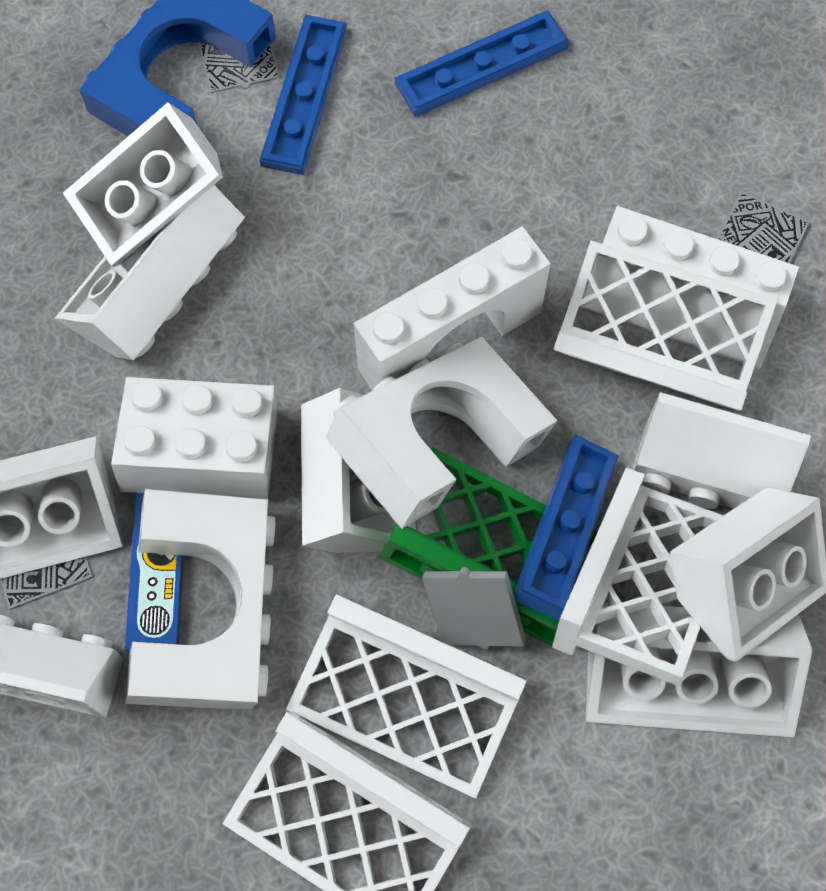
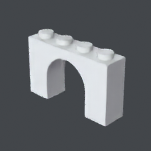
M524 227L518 228L354 322L358 370L372 390L377 384L392 376L394 379H398L406 375L417 363L426 359L432 348L449 332L465 321L482 313L487 314L502 336L541 314L551 263Z
M480 337L464 346L462 343L454 344L440 358L429 362L428 359L420 361L406 375L398 379H394L391 376L382 380L371 392L361 397L357 395L347 397L333 411L335 418L325 438L402 529L438 508L456 481V478L417 433L413 425L411 413L421 410H437L459 418L473 429L505 467L539 447L556 424L557 419L485 339Z
M145 489L141 510L138 552L193 556L214 564L226 575L232 585L236 599V612L230 628L214 640L203 644L178 645L132 642L129 654L125 704L252 709L258 702V696L265 697L268 684V666L260 665V646L268 645L271 618L270 614H262L263 595L271 594L273 582V566L265 564L266 546H273L275 537V517L267 516L268 499Z

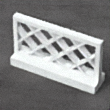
M591 240L553 350L732 410L741 411L747 395L746 390L778 299ZM599 254L616 260L625 277L599 290L591 274L596 255ZM625 263L642 269L630 274ZM650 271L662 274L671 292L645 305L633 280ZM671 278L687 282L688 284L676 289ZM589 281L594 293L582 299L587 282ZM628 283L640 308L614 320L603 295ZM695 286L709 289L717 308L692 320L679 294ZM718 293L734 297L735 299L723 304ZM674 298L686 323L661 335L648 310ZM598 299L609 324L593 332L574 327L573 323L579 307ZM742 301L762 306L763 310L757 326L739 335L726 309ZM720 312L733 338L707 350L695 324ZM643 313L655 339L639 347L626 344L618 325ZM689 328L702 354L686 362L673 359L664 340ZM613 329L618 341L600 334ZM754 334L747 351L742 339ZM658 343L664 356L645 349ZM736 343L745 360L739 379L719 374L710 355ZM705 358L710 370L691 364Z
M626 467L560 617L552 648L573 655L576 646L679 686L700 626L693 617L672 622L662 606L663 603L676 600L677 594L672 571L671 554L668 553L659 538L679 533L685 542L694 536L692 528L699 526L708 527L724 515L642 486L645 474ZM645 505L665 512L671 522L652 527L643 513ZM636 526H638L639 531L634 532ZM647 542L657 558L637 564L628 547ZM622 562L625 568L619 569ZM664 569L674 587L654 593L644 575ZM632 579L642 597L621 603L612 585ZM605 601H607L609 607L603 608ZM649 608L660 626L639 633L628 614ZM616 618L627 637L613 641L592 632L597 623ZM686 632L683 640L680 633ZM667 638L677 654L675 665L653 657L646 644Z
M336 594L327 612L329 614L328 619L286 710L476 799L527 681ZM336 629L355 638L362 658L334 668L327 648ZM363 641L381 650L368 655ZM389 654L401 658L408 680L381 690L370 661ZM323 659L327 671L316 675ZM410 663L429 672L415 677ZM364 664L374 693L347 703L337 674ZM438 675L449 681L456 701L427 712L417 683ZM330 677L340 706L319 713L302 705L311 684ZM456 684L476 694L462 699ZM411 685L421 715L393 725L383 696ZM486 697L504 705L495 727L477 734L474 733L464 704ZM377 699L387 728L369 735L357 731L349 709ZM459 707L469 737L440 747L430 717ZM342 712L347 725L329 718V716ZM424 720L435 750L413 757L402 751L396 730ZM389 733L394 747L375 738ZM492 734L485 752L482 754L478 739ZM472 742L479 761V766L471 784L450 774L443 755L446 751ZM437 755L442 770L423 762V760Z
M286 712L275 730L278 733L222 824L324 891H377L407 883L408 891H416L414 881L428 878L421 891H434L471 829L472 824L310 721L293 712ZM285 747L301 758L306 780L278 787L273 764ZM311 765L327 775L314 778ZM267 776L269 789L257 792ZM335 779L346 786L350 809L322 816L315 784ZM307 786L314 818L286 825L279 793ZM355 793L371 802V804L358 807ZM271 795L277 827L258 832L240 820L252 799ZM380 808L391 815L396 838L367 844L360 813ZM352 815L359 847L330 854L324 822ZM400 821L415 830L416 833L403 836ZM315 824L322 856L302 861L291 854L287 831ZM279 833L281 846L265 836ZM426 837L445 850L434 869L412 874L405 842ZM398 844L405 876L375 883L368 851ZM361 853L368 885L346 890L336 883L332 860ZM324 862L327 876L311 867V865Z

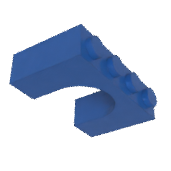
M157 0L150 9L148 8L141 13L137 24L129 33L113 45L110 54L96 70L91 71L84 79L79 91L88 113L126 136L132 134L167 102L193 118L197 124L193 108L148 81L147 74L152 62L159 54L172 46L189 42H202L216 47L251 68L276 39L273 15L249 0Z

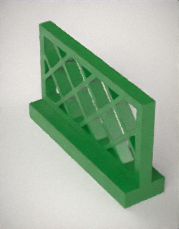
M433 447L431 451L456 478L459 488L457 491L447 493L439 507L432 511L440 531L425 535L409 526L401 529L395 523L378 558L421 580L425 571H460L463 567L468 568L470 571H504L500 559L517 554L521 555L525 564L533 541L527 542L518 518L532 515L541 520L546 505ZM487 492L497 497L503 513L482 519L474 495ZM463 499L472 522L450 528L442 504ZM507 521L516 546L495 551L486 527ZM595 530L593 531V534L589 542V545L591 546L598 533ZM476 531L485 555L471 559L460 553L454 537ZM444 540L445 545L438 541ZM489 563L490 568L487 567V566H485V565H483V564ZM509 578L514 593L518 582ZM515 601L524 633L553 646L559 622Z

